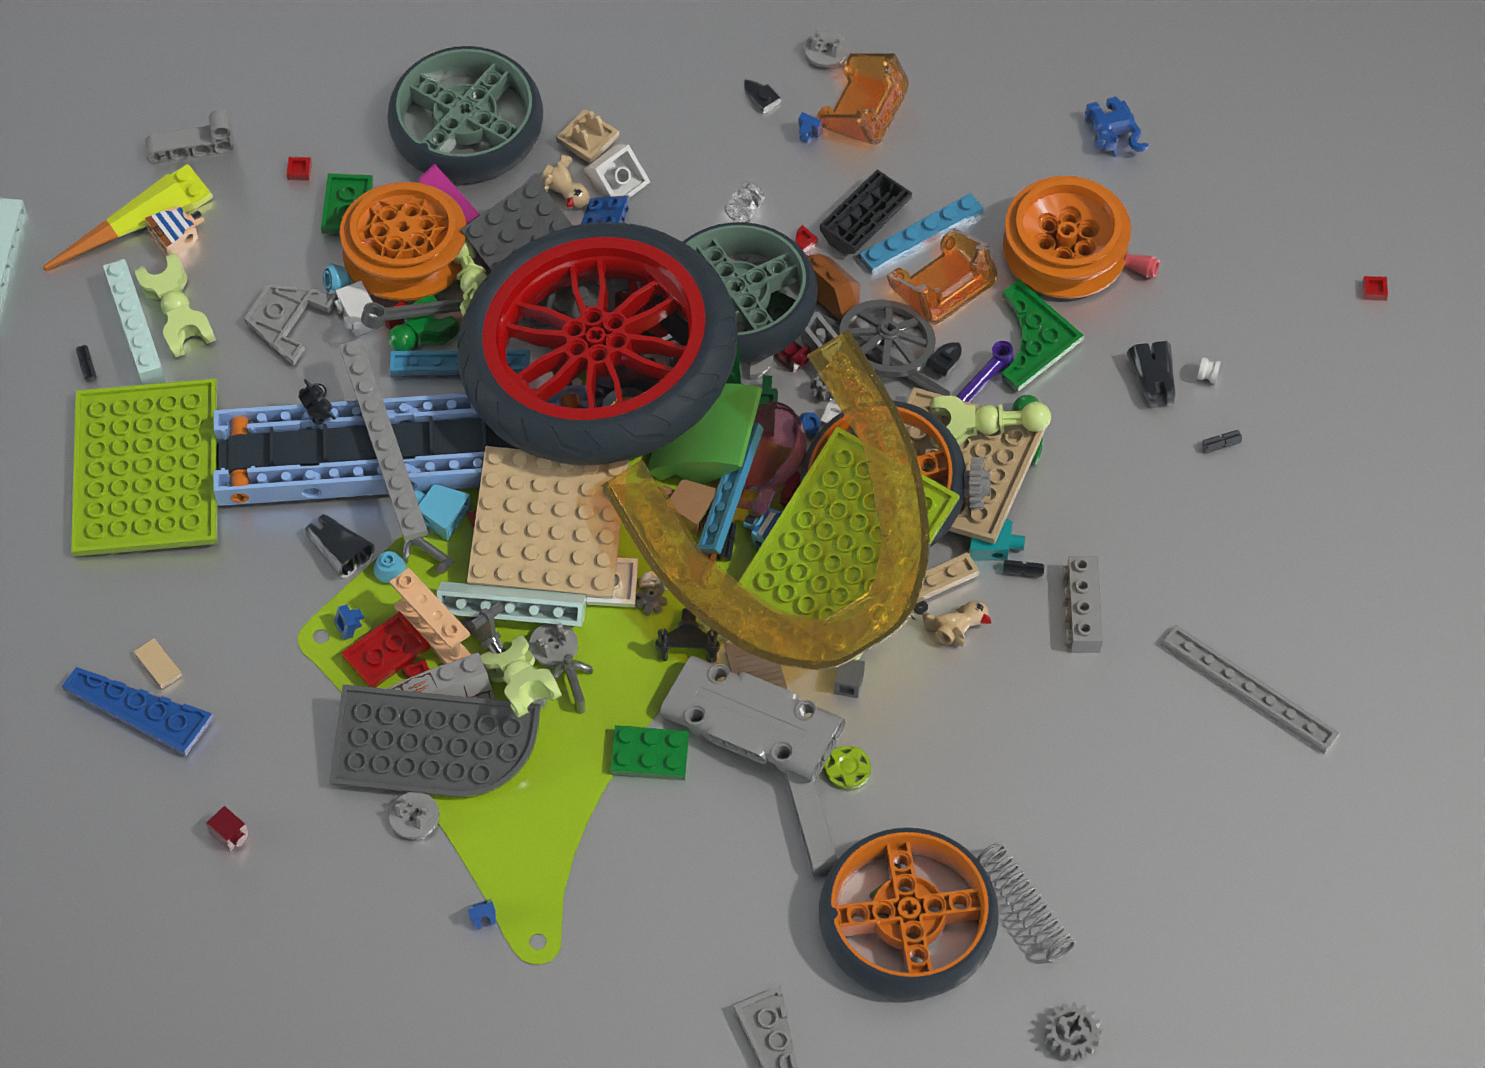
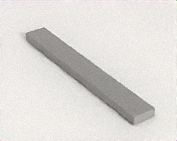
M1175 625L1162 640L1161 646L1325 754L1338 738V731L1178 625Z

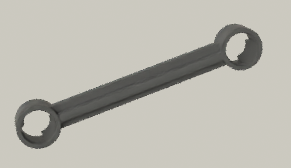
M464 298L384 308L379 303L371 302L364 306L361 322L368 328L378 329L387 320L461 311L460 305ZM370 314L377 315L378 317H372Z

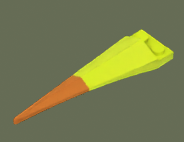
M187 164L171 175L166 174L45 264L43 269L48 271L93 248L146 227L145 218L175 206H180L187 213L205 204L213 196L190 165Z

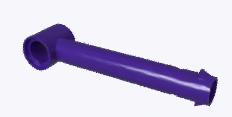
M1008 341L996 342L992 347L993 357L956 397L962 401L970 402L999 370L1005 371L1014 361L1012 344Z

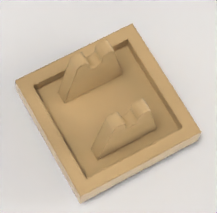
M584 109L556 136V141L591 164L619 137V130L601 120L599 115L595 116L593 111Z

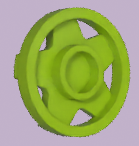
M842 746L833 749L825 763L824 771L826 778L832 785L840 789L852 790L861 787L867 782L871 774V762L867 754L859 747ZM861 757L864 759L865 763L860 761ZM833 760L834 765L828 768L830 761ZM857 776H864L861 780L856 782ZM841 777L844 783H841L835 780L834 778Z

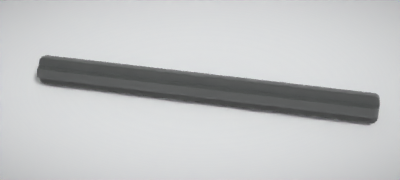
M820 313L838 335L840 324ZM860 336L848 337L855 350H858L868 342ZM875 346L865 356L882 365L883 350ZM890 355L889 366L905 365ZM919 372L901 377L919 389L944 396H950L951 394L949 390Z

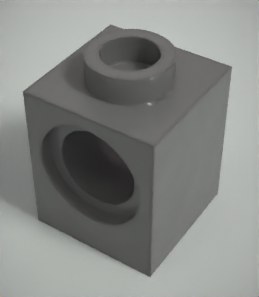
M841 657L835 680L834 694L859 698L865 661H855L850 658Z

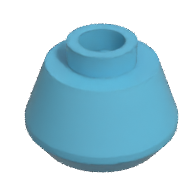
M331 263L323 271L324 287L329 293L330 291L336 292V290L346 287L351 283V278L345 267Z
M391 551L380 554L373 565L375 577L384 583H390L389 581L406 570L405 561L398 554Z

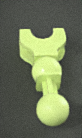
M467 238L460 253L453 260L462 266V270L457 274V279L460 280V287L464 292V301L460 305L463 316L475 291L487 277L485 268L474 264L473 260L476 257L477 251Z
M951 395L934 397L930 400V410L933 414L946 416L951 419L946 427L953 434L959 446L968 437L978 435L977 430L982 434L990 435L996 433L999 429L1001 433H1004V426L1023 425L1029 431L1040 432L1046 429L1051 421L1049 408L1041 402H1031L1022 411L1004 412L1002 404H999V409L994 405L987 404L980 406L976 410L975 405H966L961 399ZM930 437L931 445L939 448L937 443Z

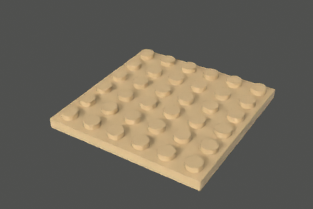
M913 388L907 403L928 411L945 426L951 421L949 417L935 415L930 410V400L944 395ZM962 401L966 405H975L976 410L980 407V405ZM902 423L896 424L886 445L887 447L900 450L909 458L940 450V448L931 445L930 436L925 432ZM1023 425L1004 426V433H1001L999 429L996 433L990 435L982 434L977 430L978 435L968 437L960 445L966 470H970L972 457H984L985 471L991 472L990 496H985L983 510L971 509L970 496H965L961 510L948 531L995 544L1046 429L1040 432H1032ZM928 464L924 467L923 471L929 472L933 470L935 465ZM948 477L935 482L947 487Z
M486 446L467 584L585 594L586 597L612 599L629 460L604 465H570L535 457V455H530L520 449Z

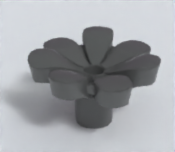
M647 586L645 592L638 591L636 607L638 609L644 607V614L646 616H650L652 610L657 614L663 611L662 606L667 605L666 597L662 596L664 593L662 588L658 587L654 590L652 586Z

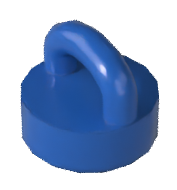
M811 412L802 413L797 420L796 433L804 436L815 435L820 428L818 416Z

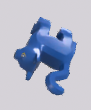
M1116 96L1108 98L1106 106L1112 110V112L1104 113L1097 102L1087 104L1085 120H1090L1093 123L1094 133L1098 137L1095 142L1097 149L1111 151L1115 157L1118 156L1117 142L1119 137L1117 135L1133 133L1129 138V146L1134 151L1143 152L1148 149V143H1137L1142 132L1135 123L1133 113L1130 112L1125 100L1120 101Z

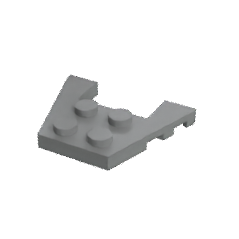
M267 284L244 317V320L287 361L295 365L305 350L304 344L286 336L307 305L330 313L335 305L334 301L337 300V295L334 291L320 293L316 289L302 291L297 290L296 287Z

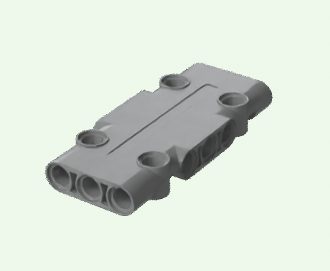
M691 656L687 660L660 709L661 717L688 727L694 735H704L710 742L761 764H766L767 761L771 762L782 772L792 771L812 781H815L822 771L846 724L845 718L818 708L811 700L801 701L798 695L745 672L736 674L730 671L724 664L715 665L695 656ZM721 677H726L722 681H717ZM806 713H813L809 717H803ZM696 718H702L699 722H693ZM784 754L789 755L785 759H779Z

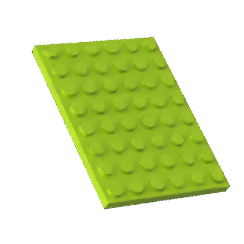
M216 378L76 390L71 545L73 557L217 544V501L214 494V470H218V444L214 433V410H218V383Z
M837 426L734 589L855 661L859 660L960 496Z

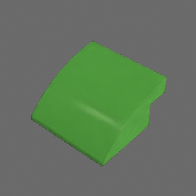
M726 383L719 398L697 424L673 442L652 452L647 472L661 481L676 474L685 480L704 485L742 468L763 389L753 385Z

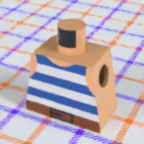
M175 206L145 218L148 232L166 256L174 252L179 255L198 240L196 226L203 223L204 218L199 210L187 215L180 206Z

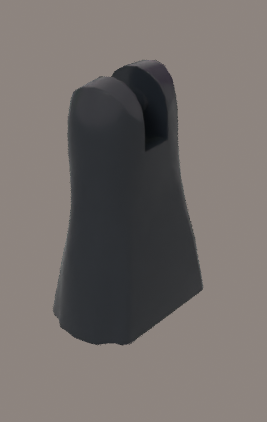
M1168 341L1154 342L1151 349L1147 343L1133 345L1128 349L1127 356L1150 407L1158 405V394L1163 395L1165 405L1173 404L1176 392L1171 344Z
M325 514L318 517V522L322 526L321 530L312 523L305 528L309 540L317 547L341 578L349 577L356 571V563L359 566L364 565L372 558L375 551L373 543Z

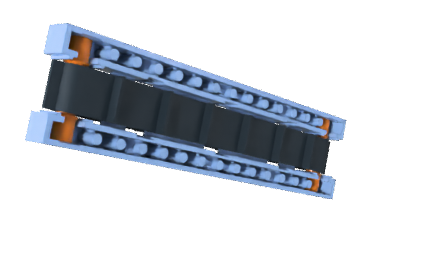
M586 385L566 386L562 391L545 401L569 408H589ZM466 393L383 399L414 491H429L435 484L451 489L480 488L485 447L518 449L496 435L475 411ZM357 400L330 402L333 406L331 411L336 419L333 420L328 416L324 423L320 425L312 422L303 404L214 410V433L219 445V470H214V494L217 505L388 494Z

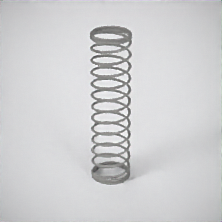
M1001 842L992 844L979 854L977 860L985 869L986 865H990L1003 857L1007 849L1004 848L1005 846ZM997 847H1000V849L996 853H994L990 858L981 861V859L987 853H989ZM1008 856L1002 859L991 871L987 872L990 879L992 873L1007 866L1013 857ZM1010 858L1007 863L996 869L1002 862ZM1013 864L1006 868L996 879H991V881H995L994 887L996 889H1001L1000 895L1006 897V903L1012 905L1011 911L1018 912L1017 919L1024 920L1023 927L1029 928V935L1035 936L1034 942L1036 944H1041L1040 950L1047 952L1046 958L1048 961H1056L1074 947L1075 941L1073 938H1070V934H1066L1056 940L1049 949H1042L1044 943L1061 934L1065 927L1060 926L1041 942L1036 940L1038 935L1053 928L1059 919H1052L1036 934L1031 933L1032 927L1046 921L1053 911L1050 910L1043 913L1032 925H1025L1026 920L1043 911L1047 903L1044 902L1036 906L1025 918L1019 917L1020 912L1035 905L1041 899V895H1036L1029 899L1020 910L1013 909L1015 904L1027 899L1036 889L1031 887L1021 893L1014 902H1008L1009 896L1020 892L1030 882L1029 879L1023 880L1007 895L1002 894L1004 888L1013 885L1024 875L1023 871L1018 872L1010 877L1002 887H997V881L1008 877L1018 868V864ZM1016 866L1011 872L1001 877L1010 868ZM1021 874L1015 881L1007 885L1014 877ZM1027 882V883H1026L1024 886H1022L1020 889H1018L1017 891L1013 892V891H1014L1017 887H1019L1021 884ZM1032 890L1027 896L1020 899L1025 893ZM1039 897L1035 902H1033V903L1030 904L1029 906L1025 907V906H1026L1028 903H1030L1032 900H1034L1035 898ZM1043 906L1039 911L1031 915L1035 910ZM1050 913L1046 918L1038 922L1043 916ZM1055 921L1054 924H1052V925H1051L1050 927H1048L1047 929L1043 930V929H1044L1045 927H1047L1050 923H1052V922ZM1060 930L1057 934L1049 938L1056 931ZM1070 943L1063 951L1052 956L1059 948Z

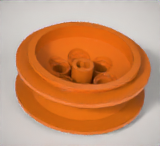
M1076 176L1044 178L1024 188L1011 202L1005 219V232L1003 235L1004 258L1012 273L1027 287L1036 292L1064 299L1090 296L1111 285L1122 272L1131 238L1130 218L1119 198L1099 183Z
M415 182L391 183L364 193L349 206L340 225L343 263L348 275L354 283L362 281L368 293L388 300H418L441 292L457 279V274L462 270L461 264H457L453 260L460 253L466 240V236L461 231L466 226L464 213L451 196L440 189Z

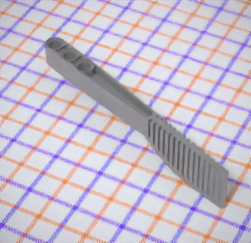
M772 635L724 645L732 672L736 674L745 672L787 690ZM784 754L780 757V759H785L789 755ZM792 771L784 772L812 874L815 876L828 873L836 863L837 856L815 781L797 775Z

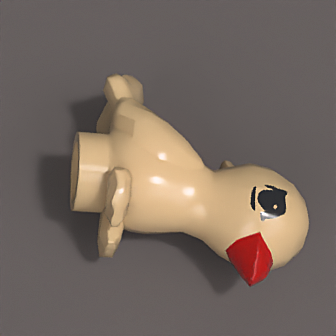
M561 155L556 167L549 164L546 166L541 181L544 182V188L547 192L552 189L565 196L566 208H582L588 203V190L580 182H572L567 169L572 163V158Z
M977 600L967 602L965 605L957 608L956 610L959 613L951 612L938 616L931 615L928 612H923L922 614L926 630H935L936 639L944 645H950L954 642L956 646L962 647L965 643L964 634L969 627L980 624H992L987 605Z

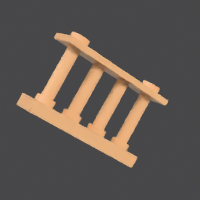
M410 568L389 581L390 585L403 598L394 605V610L397 613L400 611L427 640L430 644V649L444 664L472 655L460 643L470 636V632Z

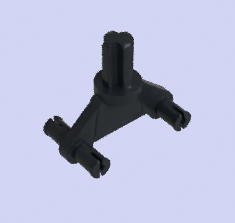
M691 606L682 609L681 621L673 631L668 633L664 629V634H662V629L658 630L655 648L658 651L659 661H662V656H664V661L668 660V651L671 647L704 648L707 652V661L711 663V657L713 658V663L717 661V652L720 649L717 632L713 630V635H711V630L707 633L702 631L696 622V609Z

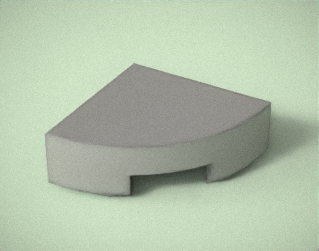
M773 356L750 362V379L760 378L762 374L767 372L772 367Z

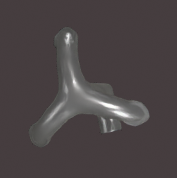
M426 527V528H427V531H428V534H431V533H432L431 528H430V527ZM423 536L405 541L403 544L402 555L405 563H408L412 545L420 547L441 562L437 566V571L440 574H444L455 562L423 539Z
M566 654L563 662L556 666L551 674L555 680L563 672L567 675L575 700L576 712L582 714L586 710L585 699L576 669L592 674L593 668L581 661L573 660V655Z

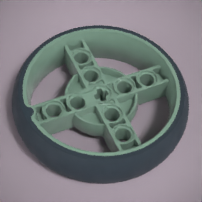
M476 46L451 47L433 52L421 58L400 77L394 87L388 105V127L393 142L400 154L420 172L425 173L435 164L452 183H477L505 174L527 157L541 132L543 103L535 82L529 73L515 60L488 48ZM459 76L480 77L474 84H459L450 88L438 83L442 80ZM508 88L515 91L526 105V117L520 127L499 117L496 101ZM412 102L431 111L435 125L421 142L408 131L405 125V114ZM485 141L494 146L491 149L476 153H450L457 144L470 145Z
M731 222L705 228L683 241L704 257L718 272L733 302L737 324L742 323L747 330L746 332H738L737 342H739L741 363L755 362L773 356L791 345L803 333L816 307L818 287L810 260L791 238L764 225L748 222ZM738 253L755 254L772 260L756 266L743 261L731 262L727 255ZM798 281L800 292L796 301L783 316L773 321L766 311L771 293ZM656 295V305L665 301L662 295ZM675 310L663 319L662 323L678 344L687 346L689 337L688 321Z

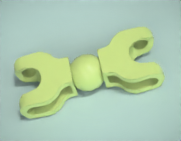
M174 252L166 256L168 266L161 274H149L145 267H140L134 271L145 296L161 302V311L168 317V321L163 328V335L174 358H178L185 354L183 343L190 336H200L206 344L216 341V338L206 315L200 311L190 309L189 299L182 293L187 282V275L177 254Z
M523 635L512 639V646L505 652L493 654L488 651L480 655L490 680L498 683L506 682L507 686L504 693L511 702L512 711L518 718L529 713L528 706L533 701L540 698H548L552 701L562 696L555 678L548 669L533 668L535 658L528 649L529 644Z

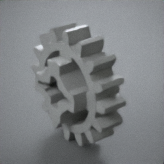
M972 457L970 470H965L964 496H970V508L974 510H983L985 496H990L991 472L985 471L984 457Z
M1073 1002L1071 1008H1068L1063 1003L1061 1011L1054 1008L1053 1016L1048 1015L1046 1021L1048 1025H1045L1044 1032L1048 1034L1046 1042H1053L1052 1051L1061 1050L1060 1057L1068 1053L1070 1060H1073L1075 1054H1078L1083 1059L1085 1051L1092 1054L1093 1046L1098 1047L1100 1042L1098 1037H1101L1102 1029L1098 1028L1100 1026V1019L1093 1020L1095 1012H1085L1086 1005L1078 1009L1076 1002ZM1075 1025H1077L1076 1030L1069 1037L1070 1031L1074 1029Z

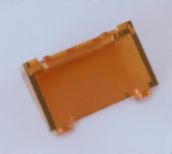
M850 53L843 65V73L848 83L834 110L830 106H823L816 118L822 120V126L825 129L868 144H880L907 94L909 81L895 53Z
M956 228L943 236L940 243L942 255L915 274L910 276L907 270L897 268L886 275L890 287L933 325L941 323L992 287L998 276L990 245Z

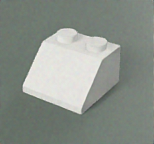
M629 144L615 145L583 169L594 189L604 197L629 195L630 198L650 183Z

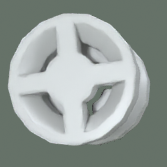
M1203 357L1197 379H1207L1210 383L1215 384L1221 361L1216 360L1212 362L1208 358Z

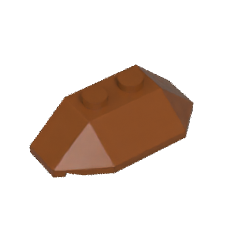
M819 253L807 255L816 275L818 287L817 301L837 319L842 321L844 315L851 308L859 304L861 284L829 256Z

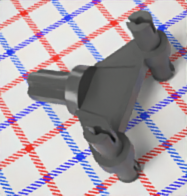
M499 602L489 609L485 608L480 611L478 617L466 618L462 621V625L470 634L481 641V647L483 649L487 647L493 654L506 651L499 640L501 635L499 632H495L494 617L504 611L503 605Z

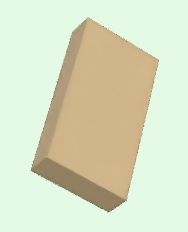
M155 638L134 651L137 659L161 689L182 677L181 671Z

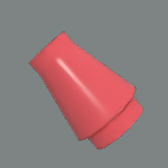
M1127 254L1124 267L1130 268L1147 278L1155 277L1159 270L1160 260L1155 259V256Z

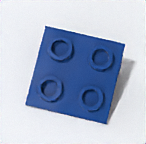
M629 195L590 198L581 224L625 222V215L629 210Z

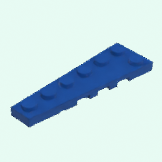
M78 667L74 669L62 685L65 692L184 756L189 753L214 719L213 714L187 704L181 705L163 696L160 698L151 695L146 690L128 687L125 683L110 680L107 677Z

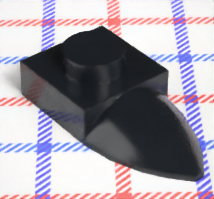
M744 80L746 95L763 114L781 103V97L768 84L763 86L756 81Z
M952 342L942 345L932 354L926 365L946 377L954 369L961 356L962 349L960 343Z

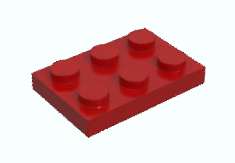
M399 611L341 652V655L368 687L376 688L400 671L402 667L407 666L428 651L430 644Z

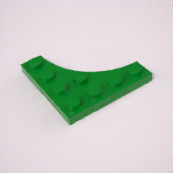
M1018 279L1002 291V298L1011 306L1020 323L1021 347L1014 361L1002 372L1001 376L1017 392L1082 342L1084 338L1080 331Z

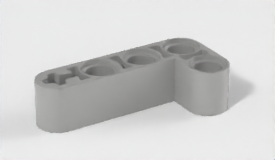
M224 110L211 112L209 114V126L155 133L145 138L148 161L159 164L231 152L234 149V140L228 112Z

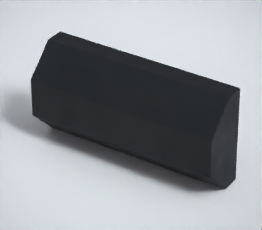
M877 169L820 224L819 230L829 245L843 255L855 254L912 199V192Z

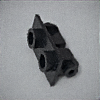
M304 379L307 387L299 391L298 398L304 408L307 409L312 422L318 425L323 424L328 416L335 420L336 418L331 411L333 406L326 398H323L325 393L317 383L312 385Z

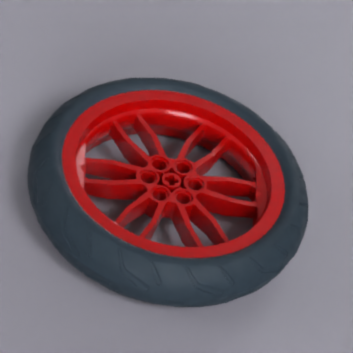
M608 222L579 224L556 230L518 248L502 260L480 284L471 298L462 319L457 344L459 374L465 393L475 411L496 435L512 446L530 455H535V457L570 465H604L630 460L649 454L676 440L697 424L719 398L735 361L738 338L737 317L731 297L718 272L704 257L692 247L686 245V243L664 232L636 224ZM605 278H623L647 284L631 294L613 312H607L608 292ZM599 279L600 290L597 306L586 308L580 295L578 282ZM572 285L580 316L572 319L550 308L537 306L536 304L557 290ZM656 295H662L665 301L650 310L633 316ZM675 310L688 321L689 337L687 346L658 337L638 335L657 325ZM525 316L549 324L558 330L533 329L519 326L518 324ZM510 338L541 347L556 348L536 359L518 374L507 363V346ZM636 353L660 354L679 358V361L672 368L645 359ZM617 365H624L646 376L662 380L646 392L623 402L622 390L615 367ZM561 368L538 389L532 390L529 386L530 382L542 375ZM582 371H587L586 391L589 408H569L545 402L562 391ZM609 376L615 389L617 404L596 408L595 392L597 378Z

